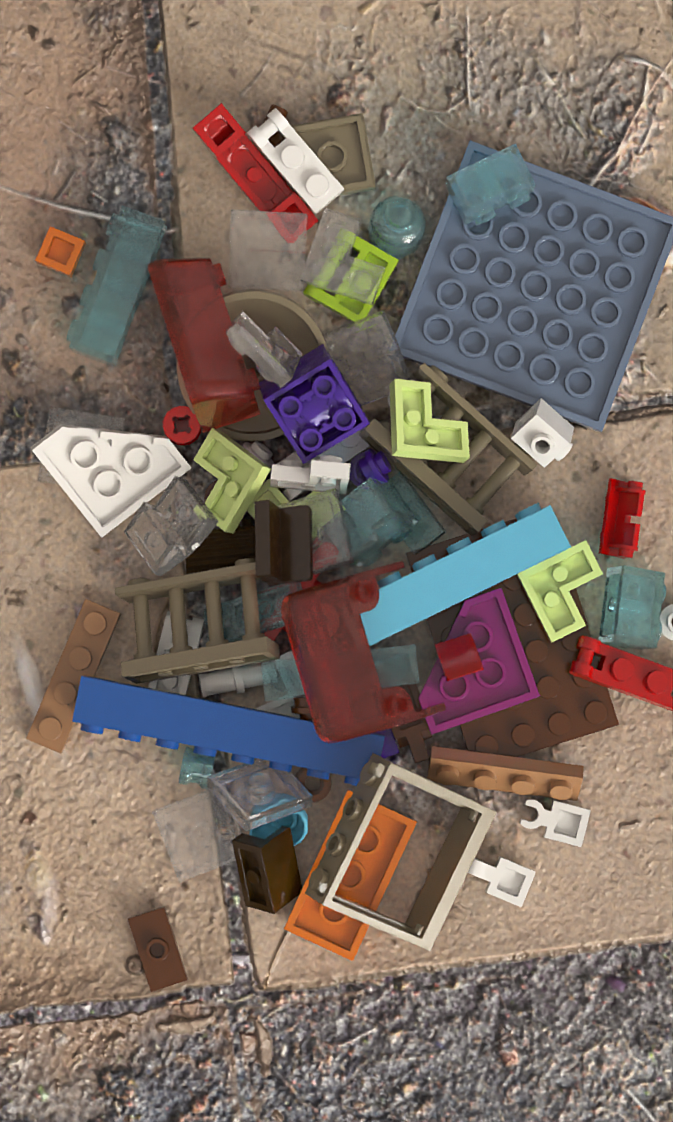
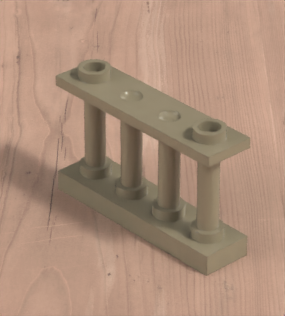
M423 363L413 376L421 382H431V394L433 393L449 407L440 419L459 421L461 418L464 422H468V425L478 433L469 443L470 458L464 463L452 462L443 473L438 472L436 474L426 465L427 459L392 456L391 417L386 422L381 421L380 423L374 418L359 436L375 451H382L395 469L465 532L473 536L488 522L482 516L484 513L482 508L517 469L525 476L537 464L517 443L509 440L447 384L448 378L439 368L433 365L429 367ZM490 444L505 460L472 498L467 497L464 499L454 490L456 487L454 483L485 447Z
M240 559L235 562V566L150 581L147 578L132 579L128 581L127 586L116 587V596L128 603H133L137 654L134 655V659L121 662L122 677L135 684L280 659L279 644L261 633L256 580L261 579L256 577L255 559ZM241 583L245 635L242 636V641L229 643L228 640H224L220 587ZM205 590L209 641L205 643L206 647L192 649L191 646H188L184 593ZM169 596L173 647L169 649L170 653L157 655L152 651L148 600Z

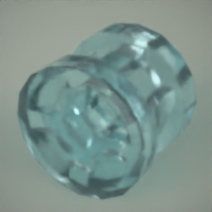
M186 747L180 770L179 784L188 785L189 783H196L201 789L209 790L216 757L193 753L194 748Z

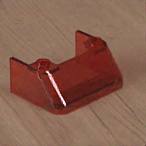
M210 257L168 258L147 263L183 381L202 432H208L211 428L217 429L260 415L254 391L261 390L254 367L246 369L220 289L221 286L227 285L221 264L216 263L212 265Z
M403 560L292 592L282 601V618L317 735L326 743L333 744L404 725L446 710L445 703L414 709L409 694L403 688L393 686L382 689L360 614L374 609L379 601V588L376 576L405 568Z

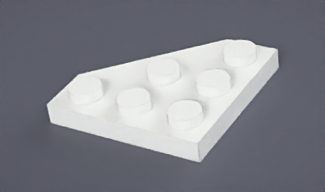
M60 424L30 447L101 538L191 469V466L170 439L162 435Z

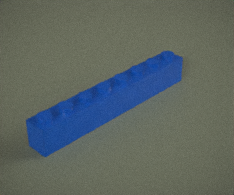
M86 675L81 676L72 722L81 723L80 730L85 732L103 734L104 728L119 731L118 738L140 742L141 736L157 738L155 745L160 747L178 749L179 743L194 746L193 753L216 757L217 751L232 753V761L253 765L255 758L270 761L268 768L291 772L293 765L307 768L306 775L329 780L330 773L345 776L344 783L356 786L360 780L361 770L368 763L372 753L381 756L385 738L382 734L312 720H301L297 717Z

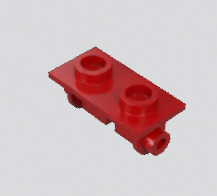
M609 478L605 497L603 525L600 533L599 554L625 559L633 558L634 551H638L640 524L630 523L631 516L642 517L644 495H646V491L642 490V482H625Z

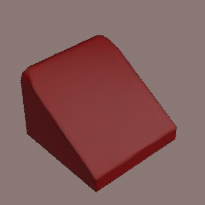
M471 633L434 645L446 681L484 670Z

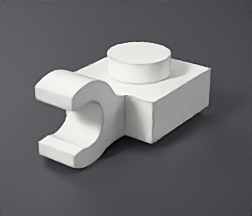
M501 856L498 857L495 866L475 858L468 871L469 874L489 881L485 889L486 893L519 907H522L536 873L532 869Z

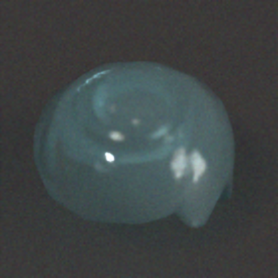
M391 196L385 198L383 202H379L373 210L368 225V237L372 245L395 258H403L415 252L419 248L426 228V219L421 207L409 198Z

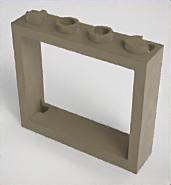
M372 753L368 763L361 770L360 780L351 798L344 805L343 815L335 832L327 840L326 850L317 869L312 872L309 878V886L305 894L323 906L430 951L497 812ZM392 776L461 807L406 923H402L335 894Z

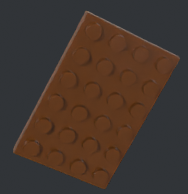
M517 519L506 521V526L517 522ZM483 529L473 536L464 534L407 552L406 556L411 572H414L412 568L414 563L434 554L436 560L449 555L446 548L467 537H469L471 543L482 539L481 531ZM517 575L509 577L465 599L468 600L502 588L540 697L461 724L460 729L467 751L519 757L619 725L608 688L569 673L571 663L577 660L580 650L576 647L579 637H591L576 588L569 592L586 626L550 643ZM465 600L426 618L434 645L446 641ZM594 655L591 666L597 669L599 659L598 656Z

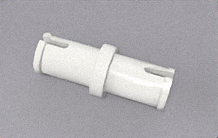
M274 660L198 674L203 698L235 690L237 694L245 692V688L278 683Z

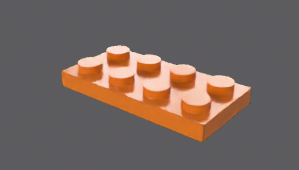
M348 789L284 929L353 961L370 925L323 906L305 894L309 886V878L312 872L317 869L326 850L327 840L335 832L343 815L344 805L353 794V791ZM378 804L335 894L376 911L417 821Z

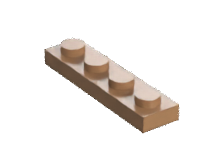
M85 599L26 737L27 740L60 754L63 753L76 723L72 722L81 676L95 677L121 613Z
M432 746L427 778L443 785H458L481 790H496L519 795H534L554 798L556 800L577 801L583 781L584 766Z

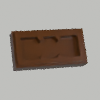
M165 906L129 917L128 922L150 991L153 992L188 980Z

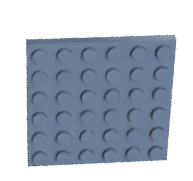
M470 140L389 353L420 365L425 363L429 367L432 365L436 366L444 374L531 407L542 398L564 419L601 433L672 248L673 217Z

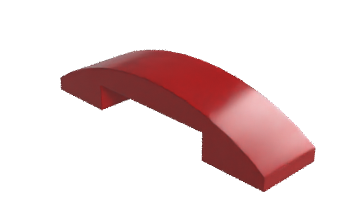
M222 103L192 127L226 173L289 245L294 243L319 221L245 135L246 132Z

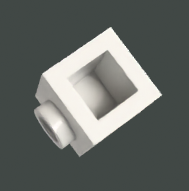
M540 398L515 422L511 439L545 468L553 459L560 461L571 450L574 427Z

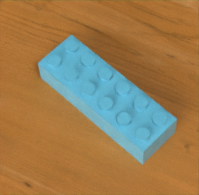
M536 503L518 512L515 515L517 522L506 526L504 520L483 529L481 531L483 538L474 543H471L469 537L446 548L449 555L439 560H436L434 554L414 563L412 565L414 572L403 578L398 571L379 580L377 583L380 589L368 595L363 588L343 598L346 606L339 608V611L359 651L571 548L551 505L541 509L539 503Z

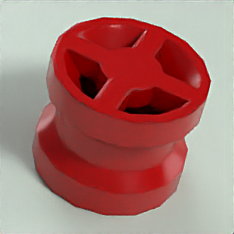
M177 406L166 413L163 419V429L171 442L179 446H187L198 440L202 432V423L198 414H193L189 407Z

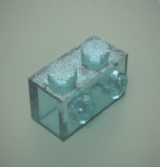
M516 144L447 176L445 181L446 188L464 224L474 221L476 225L496 216L495 210L507 204L510 209L526 203L531 199L529 194L534 191L536 186Z
M626 565L607 568L599 641L608 645L637 650L657 648V642L662 634V624L660 621L661 606L666 597L664 572Z

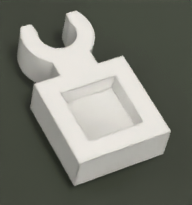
M534 799L525 800V805L534 807L537 810V817L532 821L520 819L519 823L523 827L535 829L541 825L546 826L544 838L582 847L591 812L590 809L553 800L550 810H546L540 802Z

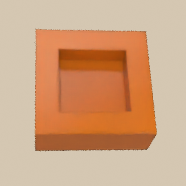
M50 226L35 261L40 265L72 277L86 242Z

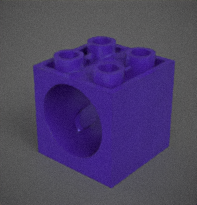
M324 344L258 383L264 402L303 464L370 424L361 404Z

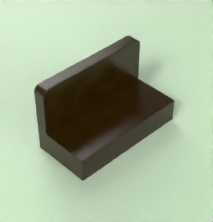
M270 500L255 501L256 577L269 586L305 582L313 579L312 509L308 505L279 508Z
M280 827L266 839L241 833L232 840L245 906L275 914L300 894L302 884L291 829L289 827Z

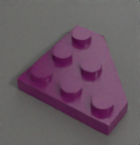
M502 588L465 600L446 641L471 633L484 670L446 681L439 658L437 657L418 697L431 735L540 697Z

